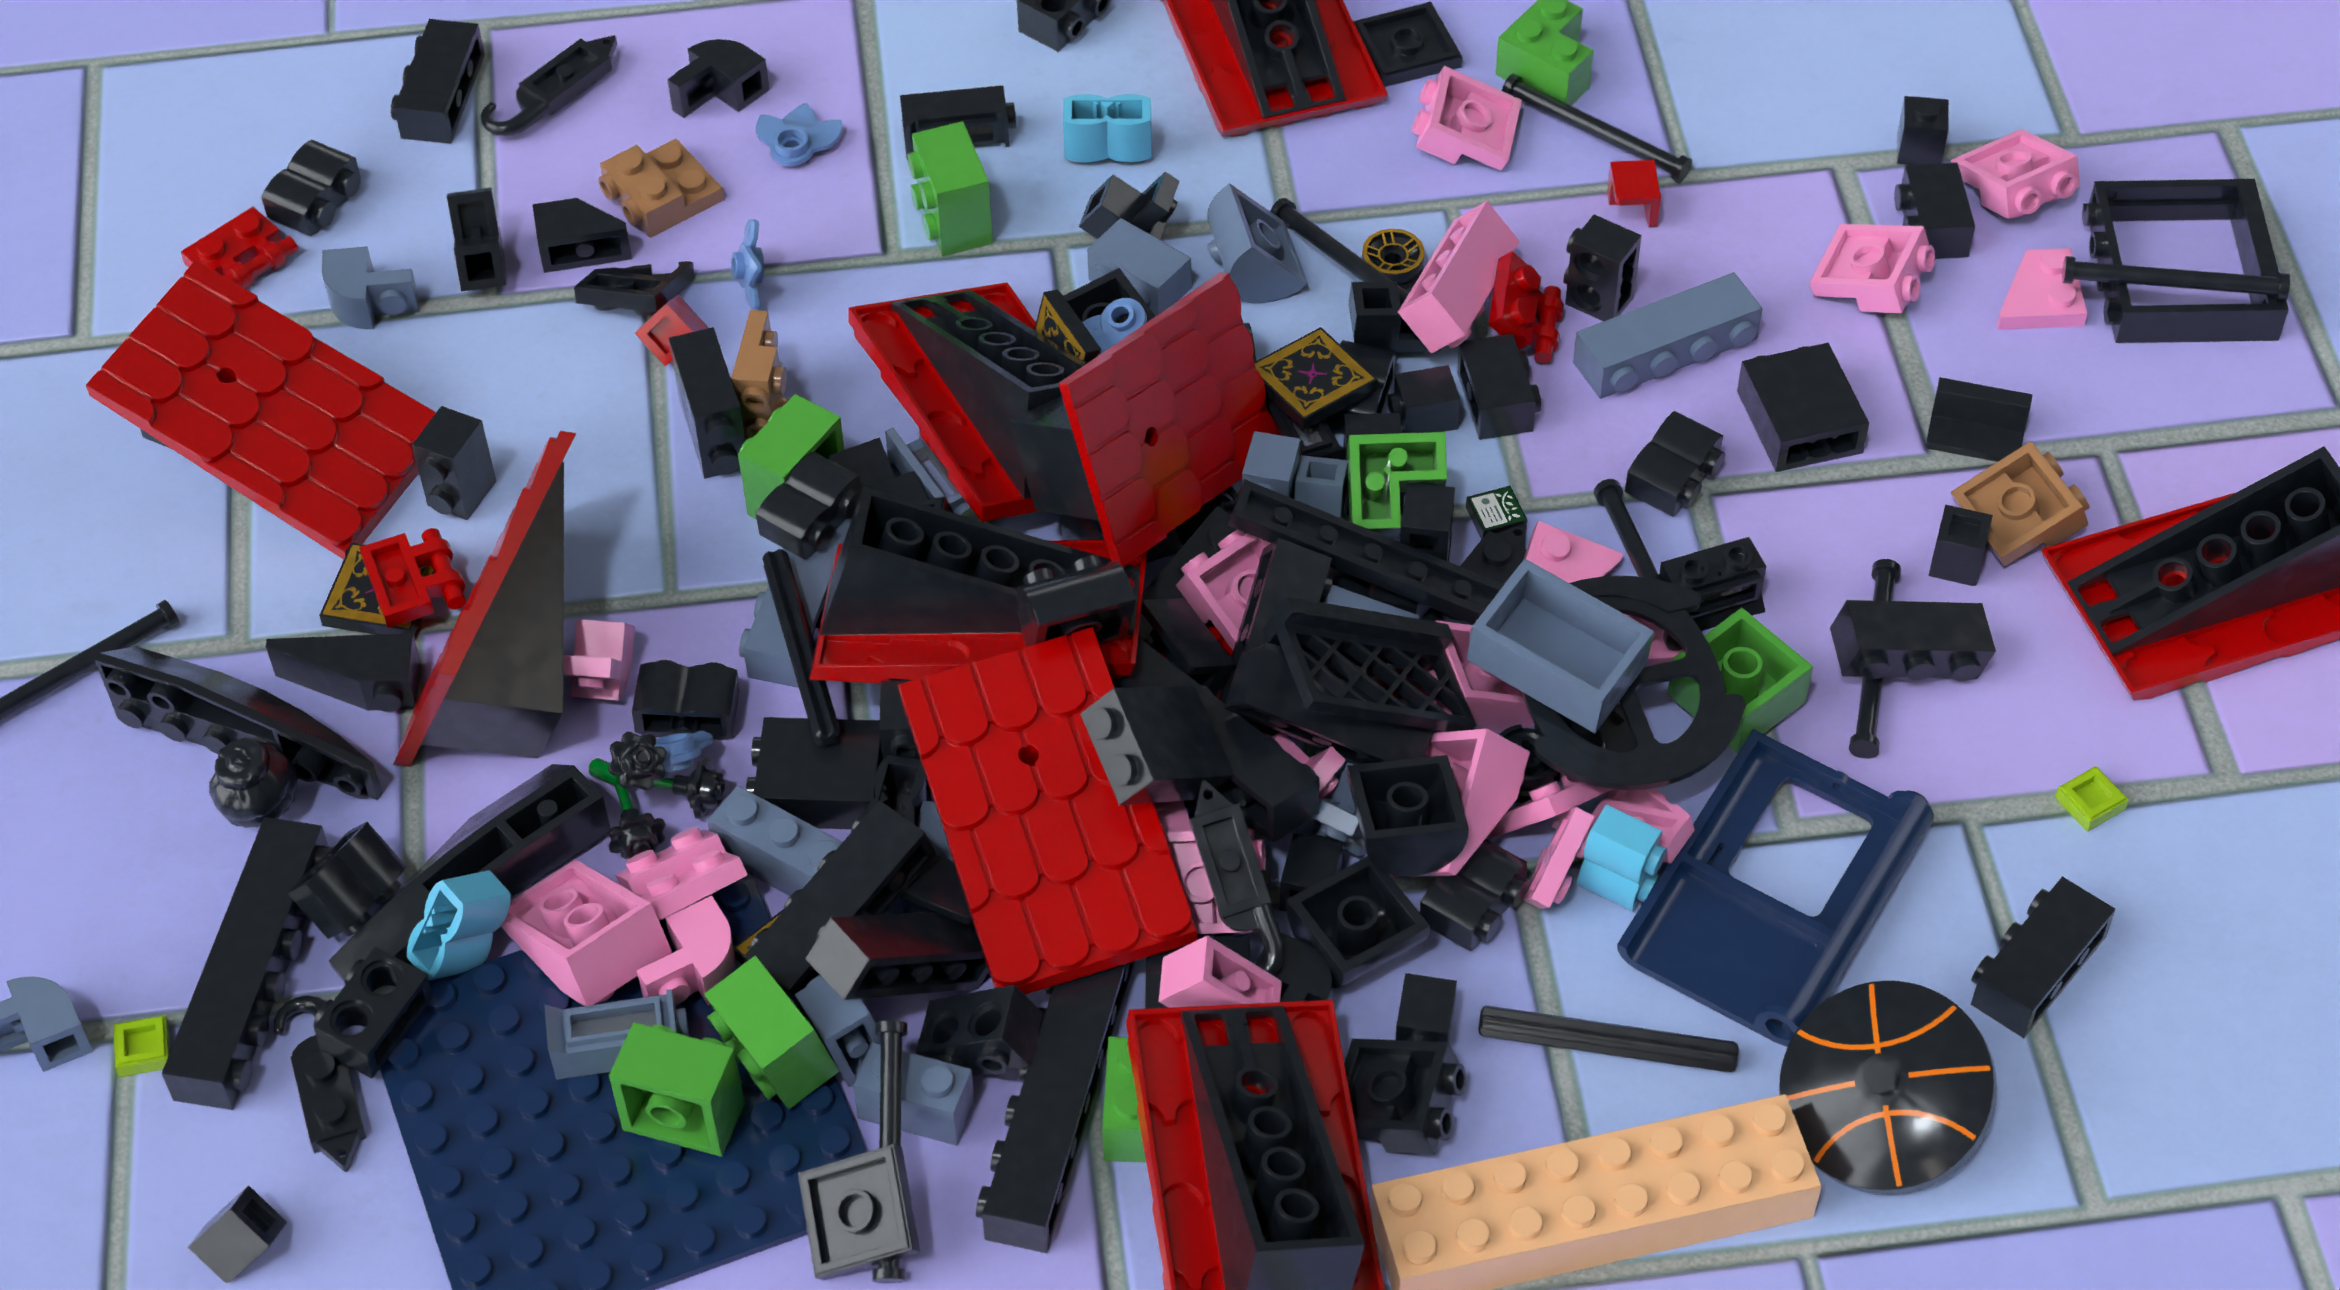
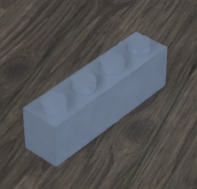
M1735 272L1577 331L1573 363L1597 396L1602 399L1617 392L1628 391L1633 386L1656 377H1665L1677 369L1695 362H1704L1716 354L1735 347H1743L1751 341L1758 339L1763 308Z
M852 518L846 519L834 528L833 537L825 549L817 550L811 557L805 560L783 548L788 553L815 647L834 556L838 544H843ZM768 585L766 592L761 591L757 596L754 608L755 620L751 629L746 628L742 633L739 655L740 657H745L748 678L799 688Z
M738 785L707 820L709 831L718 834L726 852L740 857L747 873L751 872L757 879L788 896H791L799 889H803L816 874L821 860L843 843ZM899 897L886 914L903 913L906 909V900Z

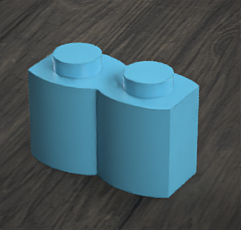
M1080 94L1064 98L1063 135L1065 158L1076 162H1096L1106 158L1120 162H1139L1150 159L1152 155L1151 98L1137 94H1122L1110 98Z
M1606 804L1589 832L1583 853L1584 860L1578 876V886L1634 912L1639 901H1645L1660 877L1656 873L1667 852V848L1660 845L1663 831Z
M490 870L439 881L428 895L424 919L415 926L410 935L407 946L408 960L415 968L428 974L429 981L460 974L482 965L491 949L493 931L502 925L508 914L511 893Z

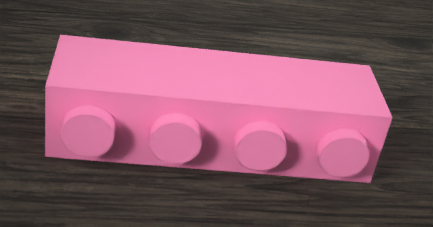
M1488 201L1454 219L1398 311L1399 315L1431 354L1446 345L1450 348H1455L1472 333L1470 329L1471 324L1484 312L1486 307L1483 304L1486 298L1493 293L1498 258L1511 251L1514 252L1520 242Z

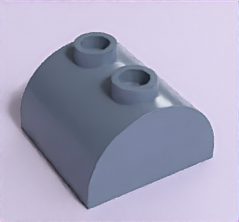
M1230 183L1220 190L1212 199L1207 212L1208 222L1214 237L1207 244V248L1215 261L1224 266L1225 271L1222 273H1230L1231 280L1237 287L1240 298L1257 303L1273 302L1286 298L1307 285L1285 222Z

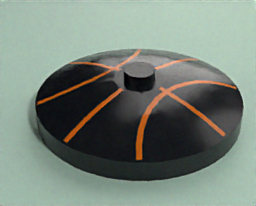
M1885 980L1859 984L1845 989L1825 1000L1805 1018L1794 1033L1785 1052L1780 1072L1779 1093L1780 1095L1786 1094L1812 1163L1819 1170L1836 1182L1849 1188L1873 1194L1893 1195L1905 1194L1930 1187L1955 1173L1971 1158L1984 1140L1994 1116L1997 1101V1078L1994 1061L1985 1039L1971 1018L1958 1005L1930 988L1909 982Z

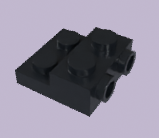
M1352 1038L1344 1065L1357 1138L1379 1140L1386 1152L1435 1155L1439 1140H1448L1452 1133L1453 1117L1449 1109L1453 1095H1462L1466 1086L1465 1068L1460 1064L1449 1042Z

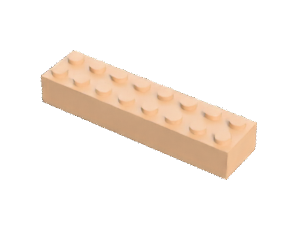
M1786 1094L1372 1184L1370 1211L1376 1241L1392 1290H1493L1814 1218L1821 1183Z

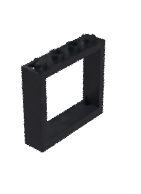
M2255 179L2095 181L2089 203H2083L2084 226H2090L2091 230L2089 240L2090 257L2097 259L2098 263L2122 265L2113 225L2114 221L2230 220L2244 275L2277 277L2279 274ZM2096 281L2098 291L2105 294L2104 321L2106 325L2112 326L2115 343L2279 341L2289 311L2287 301L2276 300L2275 295L2250 293L2251 304L2132 306L2127 284Z

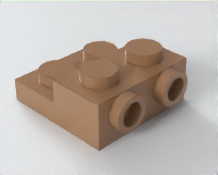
M677 138L648 153H645L638 145H635L600 163L602 176L598 178V182L602 192L608 200L612 201L615 199L621 206L628 222L632 226L638 225L649 238L724 201L721 185Z
M750 310L731 377L740 405L745 440L754 437L768 423L771 414L777 408L783 407L790 399L784 397L787 370L779 362L777 350L778 333L777 331H771L768 311Z
M2032 441L1951 491L1953 500L1959 508L1993 515L1986 544L2004 567L2042 543L2045 547L2059 544L2089 525L2084 511L2090 507L2082 492L2075 484L2069 488L2060 478L2064 475L2056 459L2050 452L2042 455Z

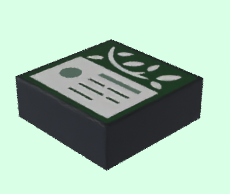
M1511 486L1466 497V509L1481 540L1488 531L1496 534L1522 523L1526 524L1527 530L1528 520Z

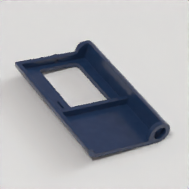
M1753 729L1693 824L1695 831L1672 863H1668L1617 943V950L1629 965L1769 1040L1788 1047L1800 1024L1832 994L1933 822V810L1926 798L1915 791L1898 790L1886 796L1850 778L1845 773L1836 771ZM1786 782L1794 783L1865 819L1871 825L1868 835L1819 915L1813 917L1747 885L1729 873V868L1778 789Z

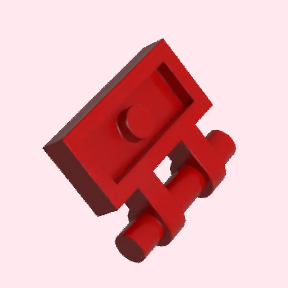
M251 207L180 252L184 264L188 268L197 260L247 289L254 284L253 279L268 269L275 271L287 263L286 258L297 252L298 246L290 236L282 239L279 229L257 209Z
M1511 251L1498 258L1488 325L1500 335L1513 334L1518 350L1530 345L1535 350L1534 360L1540 364H1547L1551 362L1553 352L1557 350L1560 334L1556 327L1557 322L1563 317L1564 310L1561 290L1557 286H1547L1542 293L1540 291L1541 276L1531 265L1526 264Z
M430 528L425 530L421 535L423 543L410 546L406 534L403 533L359 547L387 628L434 614L430 599L436 597L445 599L448 608L451 610L460 609L466 604L463 594L465 590L463 577L459 571L453 568L451 546L447 540L442 539L438 529ZM427 565L434 569V574L422 577L419 568Z

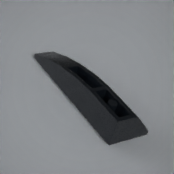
M137 646L102 652L95 659L115 714L122 723L129 727L148 728L163 733L169 739L177 742L186 740L205 746L216 754L233 740L244 737L252 738L280 748L289 758L293 767L296 768L298 778L305 782L318 781L331 785L350 796L363 795L378 800L382 794L375 766L369 759L337 733L301 709L261 688L225 673Z
M551 764L470 817L329 960L330 966L345 982L346 976L353 964L359 959L365 960L375 946L409 965L412 964L407 958L408 941L415 926L424 919L428 895L439 881L490 870L511 893V897H513L608 833L611 828L603 795L574 765Z

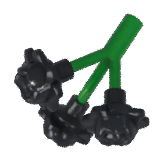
M627 731L622 735L621 742L615 741L610 745L611 763L600 758L592 760L588 768L589 774L615 787L623 810L620 815V826L612 827L608 831L611 842L608 845L610 852L620 853L622 858L630 859L647 850L655 852L658 845L665 841V835L663 834L666 826L665 821L661 818L654 819L651 813L640 815L639 810L633 808L626 788L638 787L645 791L650 790L652 787L672 789L673 794L687 797L696 819H701L710 809L719 807L723 801L725 781L723 774L716 772L712 768L710 758H704L702 762H699L690 776L676 775L674 779L664 778L663 761L666 757V750L661 746L655 747L656 738L652 734L639 736L631 731Z

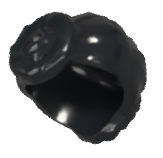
M244 737L229 742L219 750L214 766L215 774L209 782V794L217 810L232 825L244 828L260 827L264 817L279 819L289 810L291 803L295 801L298 774L296 768L293 767L289 758L280 748L270 743Z

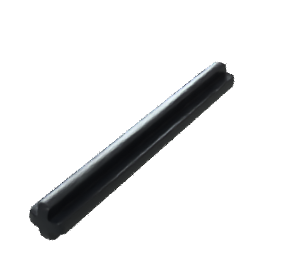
M778 549L775 552L768 551L762 558L763 567L814 742L819 747H825L829 744L835 745L841 739L840 727L826 680H809L816 647L788 553L783 549Z
M1488 1005L1482 1007L1478 1025L1479 1034L1486 1037L1725 1072H1733L1738 1061L1739 1048L1738 1044L1734 1041Z

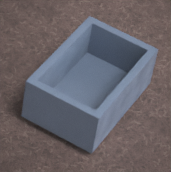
M1524 559L1472 626L1466 660L1591 732L1596 733L1647 664L1654 631Z

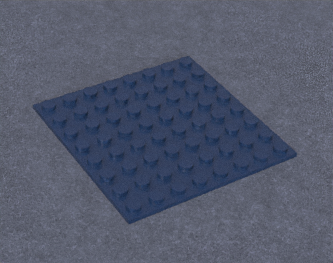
M751 872L738 881L703 898L713 896L729 923L733 946L770 920ZM664 918L659 922L673 953L675 951L671 946L667 923ZM523 950L486 961L482 965L460 974L430 980L431 1001L380 1068L452 1290H656L808 1235L798 1173L867 1152L835 1075L788 1110L777 1095L767 1100L750 1077L749 1072L737 1060L745 1104L722 1157L624 1131L609 1078L610 1072L556 1080L548 1051L544 1004L562 1010L583 1007V1005L564 994ZM736 959V969H738L742 964ZM638 976L615 990L608 1000L599 1004L643 998ZM699 991L689 995L682 1003L675 1005L676 1009L686 1008L690 1037L700 1040L703 1038H714L723 1042L721 1036L707 1018V1016L714 1012V1009L711 1005H707ZM806 1016L805 1019H806V1020L809 1022V1024L811 1025L809 1019H808L807 1016Z

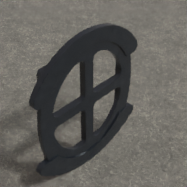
M1602 576L1570 583L1623 614L1644 619L1658 626L1682 647L1686 656L1679 660L1644 667L1620 699L1619 703L1637 746L1631 752L1611 751L1590 743L1566 725L1557 711L1522 692L1531 718L1542 736L1537 738L1534 743V754L1546 765L1565 775L1571 782L1580 781L1597 787L1617 790H1644L1663 787L1682 781L1705 769L1724 752L1733 740L1741 724L1745 710V700L1739 694H1726L1723 677L1712 649L1700 628L1688 614L1699 608L1701 602L1699 593L1679 584L1637 576ZM1685 677L1695 679L1699 685L1700 697L1698 711L1691 725L1677 740L1670 743L1656 741L1637 697L1636 690L1641 687Z

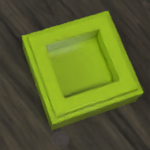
M2097 766L2059 786L2055 794V799L2087 832L2125 811L2129 801Z
M166 1015L113 1024L115 1069L119 1078L163 1070L171 1051L170 1024Z

